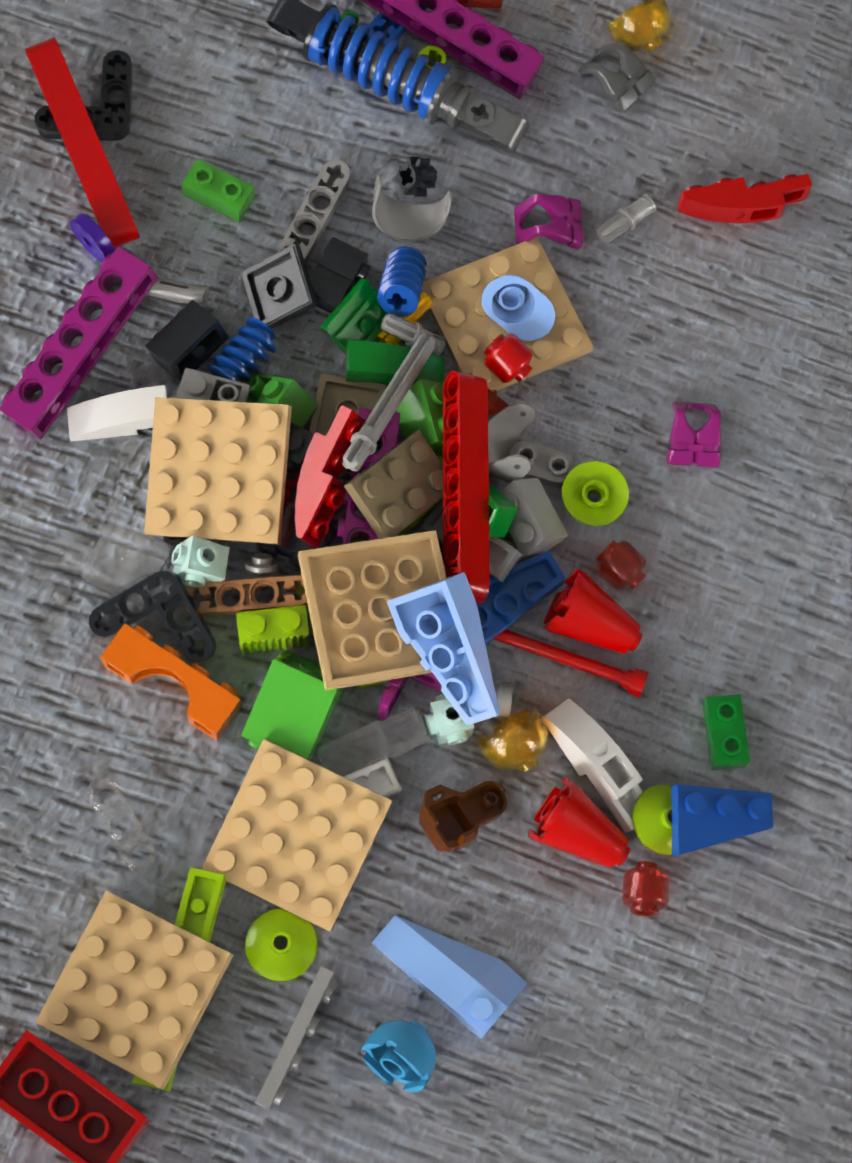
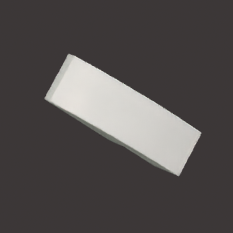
M161 385L122 391L68 407L70 442L138 435L137 430L153 428L155 397L167 398L166 386Z

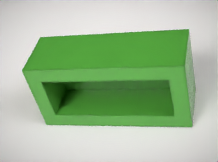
M196 159L181 184L182 195L239 223L255 198L254 186L199 159Z

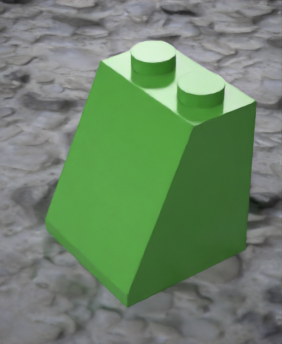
M286 650L273 659L241 736L249 739L248 744L256 749H259L263 739H267L311 760L345 688L325 691L320 664Z

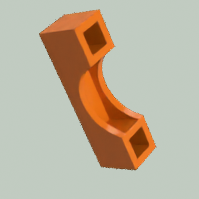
M124 623L100 656L103 666L130 684L154 675L166 676L176 680L185 688L189 695L187 712L189 723L219 741L242 708L241 699L238 698L239 692L225 682L218 685L210 680V673L200 665L193 663L192 666H189L180 660L182 655L171 646L165 644L163 647H160L151 641L153 636L142 627L136 625L133 629Z

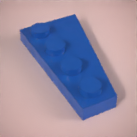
M550 551L514 565L503 582L490 575L488 595L482 603H476L485 645L564 584L566 577Z

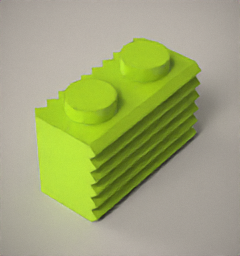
M306 604L236 613L239 644L243 655H246L247 652L252 655L254 651L259 654L261 650L266 653L268 649L273 652L275 649L280 651L282 648L287 650L289 647L292 650L295 647L300 649L302 646L307 648L310 645Z

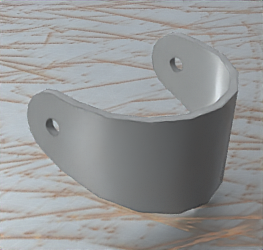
M382 175L377 176L372 218L376 227L382 233L398 241L416 242L428 239L441 229L449 214L452 191L448 190L443 199L432 204H407L385 195L381 191Z
M525 402L512 404L488 419L489 473L506 483L523 478L531 469V462L527 457L519 454L508 456L519 434L536 416V410L531 404Z

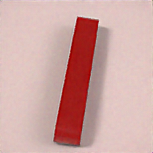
M53 37L25 48L26 55L99 227L109 238L114 248L139 239L140 235L56 38Z
M451 371L443 384V565L446 578L465 572L476 603H482L488 595L490 585L487 381L482 377Z

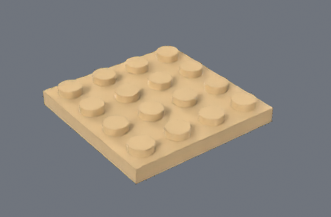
M538 237L530 242L524 241L424 281L421 292H425L433 301L428 310L441 336L446 338V347L458 371L484 378L487 381L488 394L518 382L513 379L511 382L502 383L484 365L486 355L483 351L501 333L504 336L509 334L484 312L481 303L484 289L496 277L511 274L525 278L542 292L554 307L555 321L550 332L541 339L533 341L521 340L533 352V358L529 363L533 369L523 380L586 355L593 350V345Z
M155 397L144 534L180 538L196 536L210 540L281 545L292 406Z
M436 530L299 551L298 559L325 691L432 673L431 670L426 671L420 663L422 658L410 643L406 644L399 635L387 601L446 579Z
M263 739L201 869L226 875L227 882L331 932L393 800L267 739Z
M105 891L35 1023L164 1090L234 955Z

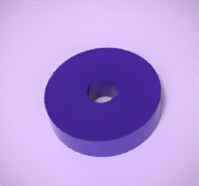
M79 213L69 222L76 238L98 261L103 262L107 255L115 251L106 234L87 215Z

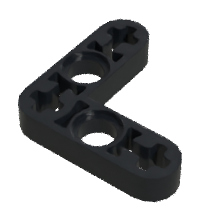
M111 51L104 57L100 107L85 106L96 134L101 141L122 140L130 131L133 68L130 56L124 51ZM116 63H122L120 79L115 78L114 68ZM116 89L122 90L125 93V97L120 101H111L107 97L110 91ZM43 106L36 112L34 117L38 133L47 139H62L55 122L52 123L51 127L46 126L45 123L48 122V118H53L49 107ZM112 111L118 112L119 119L117 128L114 129L110 126L113 123Z
M164 570L150 575L96 607L89 616L90 629L98 636L107 637L117 634L124 623L130 626L152 612L159 610L188 660L200 663L209 660L216 651L214 636L180 577L172 571ZM161 577L163 580H171L173 585L169 587L170 594L160 592L154 595L152 598L157 603L153 605L151 595L144 589V586L147 585L148 591H151L161 585L159 580ZM134 593L139 594L144 600V608L137 614L130 612L127 607V599ZM117 602L119 609L114 606V604ZM180 606L186 607L191 613V620L186 626L177 625L173 618L175 609ZM120 610L123 616L117 617L110 622L111 629L107 626L100 627L99 622L102 620V612L105 615H110ZM198 625L200 631L193 633L197 640H205L207 642V646L203 648L205 655H202L200 652L194 653L191 649L195 646L194 639L191 635L184 638L182 632L192 630Z

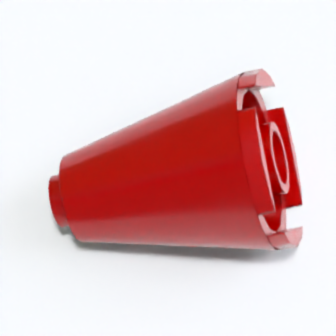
M578 568L574 570L564 582L568 586L562 593L558 592L553 599L543 623L546 625L543 628L549 632L620 654H625L628 650L633 652L643 636L639 632L640 624L585 572Z
M568 777L563 778L561 781L565 786L561 790L554 787L546 797L533 819L539 823L537 829L534 831L530 828L528 837L538 843L607 868H612L615 864L621 866L630 853V848L627 846L629 839L573 780Z

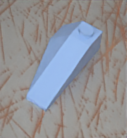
M396 915L372 941L376 948L480 1039L527 985V982L501 959Z

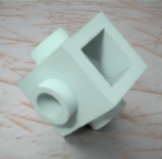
M191 536L175 547L171 559L172 564H174L173 572L181 580H184L186 585L191 587H204L207 582H221L225 580L230 547L211 542V539Z
M444 694L435 697V702L430 703L429 714L425 715L430 735H436L438 745L448 743V745L463 743L469 739L468 737L472 736L474 723L466 725L459 714L457 719H449L446 715L457 711Z

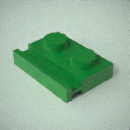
M360 279L320 326L322 330H326L331 340L345 355L348 339L374 341L382 331L381 323L386 314H389L379 305L377 299L378 291L371 287L368 279Z

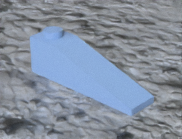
M465 572L387 601L399 635L406 644L410 643L422 658L420 663L425 670H431L442 685L441 691L466 725L498 716L500 712L478 607Z

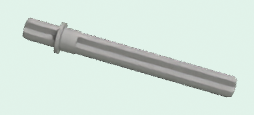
M422 334L417 338L359 432L352 435L350 439L351 445L343 456V466L346 469H351L353 472L360 470L368 455L376 451V443L434 350L435 340L432 337Z

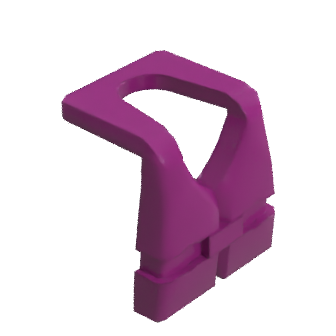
M535 194L515 207L516 244L524 241L530 242L540 235L560 244L565 243L568 247L577 250L583 246L582 224H579L582 221L581 201L571 197L566 199L565 196ZM537 204H540L549 213L552 220L547 225H536L524 230L523 219L525 215Z
M672 402L671 407L675 412L669 439L671 446L667 450L666 461L668 464L690 466L694 462L697 466L719 467L721 452L719 451V446L721 445L720 410L715 404ZM701 409L711 415L708 421L695 431L687 422L685 410Z
M427 673L432 678L421 674L390 680L380 699L377 719L385 724L408 678L437 692H440L442 685L433 673Z

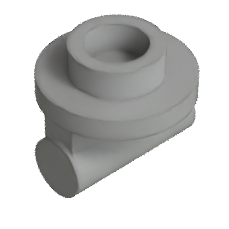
M253 554L251 559L245 561L244 579L279 577V561L272 559L271 554Z

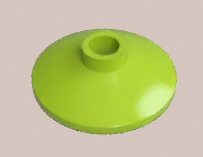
M589 461L577 465L567 474L562 485L561 496L565 509L575 520L589 526H603L614 522L623 514L629 500V488L624 476L615 467L600 461ZM595 493L599 496L600 500L592 502L588 499V495Z
M655 785L643 791L637 798L632 813L633 827L637 837L646 848L660 855H672V823L668 820V812L672 815V786Z
M283 908L273 909L263 913L252 923L246 935L245 951L249 963L258 974L273 981H289L301 976L313 963L317 952V937L309 921ZM285 937L288 941L287 947L282 950L275 948L274 941L276 938Z

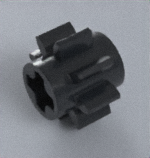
M407 157V164L399 166L397 182L405 189V195L426 197L427 189L436 187L437 170L432 165H429V158Z

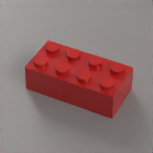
M28 1030L25 1031L0 1065V1108L74 1163H120L150 1122L148 1117Z

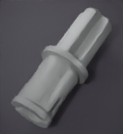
M644 194L628 207L619 208L615 216L597 227L598 238L607 244L627 230L633 231L637 223L657 210L653 199L649 195Z
M386 314L381 323L383 331L404 340L405 345L408 347H412L417 338L422 334L435 340L434 350L431 354L439 356L445 347V337L426 330L419 322L412 324L396 315Z

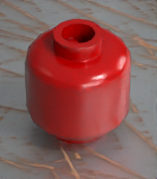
M501 333L483 351L486 355L484 359L485 367L502 383L511 382L513 379L521 382L533 369L529 365L533 358L532 350L515 334L504 336Z

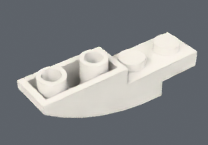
M568 698L541 717V719L578 775L586 774L623 831L625 833L634 829L632 821L633 807L637 798L643 792L638 785L643 779L605 730L581 707Z

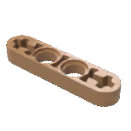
M302 575L207 582L204 587L188 586L186 588L192 600L196 599L198 593L205 599L214 598L213 591H215L217 607L214 608L215 605L211 601L200 602L197 609L202 617L236 615L237 612L305 604L306 608H308L305 593L302 594L301 600H297L293 594L284 595L285 602H282L283 595L280 586L284 585L283 588L286 592H295L298 589V585L304 587ZM266 586L273 588L275 594L272 601L266 604L257 601V593L261 588ZM232 589L240 591V601L235 606L224 605L223 596L227 591ZM183 606V608L191 615L190 611Z

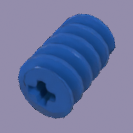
M403 246L390 252L386 259L378 289L377 299L379 305L385 312L398 317H406L416 311L425 278L426 259L420 251L413 247Z
M249 317L246 320L247 326L239 328V336L234 335L230 339V345H225L221 349L222 355H216L213 358V365L206 366L208 371L212 375L239 382L240 378L250 381L252 378L247 372L248 368L255 372L260 370L255 360L267 362L269 359L264 350L266 349L272 353L277 351L276 346L272 342L276 338L273 331L261 320Z

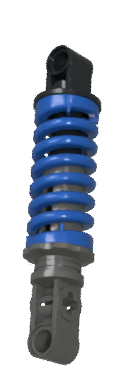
M277 0L266 23L281 34L291 36L304 43L303 58L305 60L313 61L320 66L328 64L332 72L336 74L343 72L347 80H358L362 88L370 89L373 87V91L377 96L384 97L388 95V100L392 104L398 105L402 103L403 108L409 113L418 110L419 117L428 125H434L440 118L448 122L447 125L453 129L459 125L475 135L486 139L499 149L514 154L530 124L518 114L505 110L476 95L474 87L460 84L458 82L459 70L452 69L441 62L435 63L432 69L428 68L429 57L422 54L416 61L413 60L414 49L407 46L401 53L398 52L399 41L393 38L386 45L383 44L385 35L382 31H376L370 40L367 41L370 32L369 25L362 23L352 33L355 26L354 17L347 15L339 24L341 14L337 6L332 3H328L318 12L303 4L300 0ZM483 113H486L487 120L481 118L479 122L476 121L475 115L481 116Z

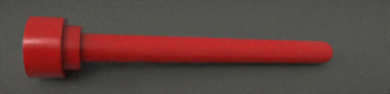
M506 629L493 638V640L621 684V688L627 690L626 694L637 698L641 696L649 673L635 668V670L627 669L626 672Z

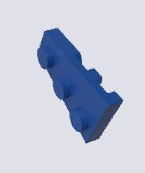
M681 784L671 787L672 857L773 828L772 793Z

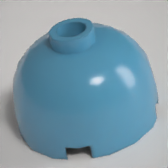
M389 1020L377 1027L369 1035L361 1048V1051L366 1050V1054L363 1057L365 1063L377 1076L390 1085L393 1084V1078L405 1084L402 1090L407 1092H419L424 1089L435 1069L436 1049L431 1038L428 1036L427 1029L416 1021Z

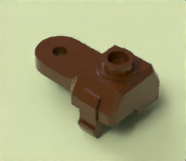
M494 781L483 782L463 793L441 784L424 793L423 805L420 808V825L437 851H458L477 837L480 827L496 820L502 815L507 807V798L504 794L506 789ZM441 794V797L438 800H433V797Z

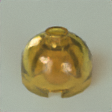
M642 0L644 3L631 7L609 23L606 28L616 43L623 42L632 52L645 48L649 53L662 45L664 41L661 37L668 31L671 22L670 11L665 0Z
M533 708L531 714L526 709L493 725L495 733L488 737L484 731L476 739V743L483 756L491 765L505 771L518 768L520 773H524L539 764L537 758L546 749L548 732L538 709Z

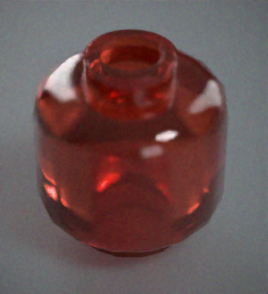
M613 540L596 558L599 562L596 568L597 573L615 590H623L626 586L633 590L646 576L642 572L646 566L645 557L628 541L617 543Z
M649 861L637 862L635 868H631L624 873L622 902L626 907L630 908L631 914L645 917L659 915V910L665 909L668 905L670 879L666 872L657 869V863Z

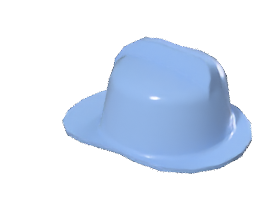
M508 274L496 277L486 286L482 293L481 303L484 312L509 334H515L520 340L533 341L541 339L550 332L554 325L555 311L553 304L542 292L519 275Z

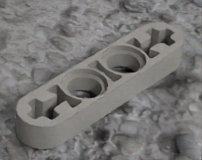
M330 160L324 164L281 241L278 252L298 242L305 264H307L349 186L350 169L346 163L340 160ZM340 172L341 178H336L331 190L328 188L330 185V175ZM318 196H324L331 203L325 209H318L312 204V201ZM306 222L312 223L316 227V231L307 236L302 235L298 231V227Z

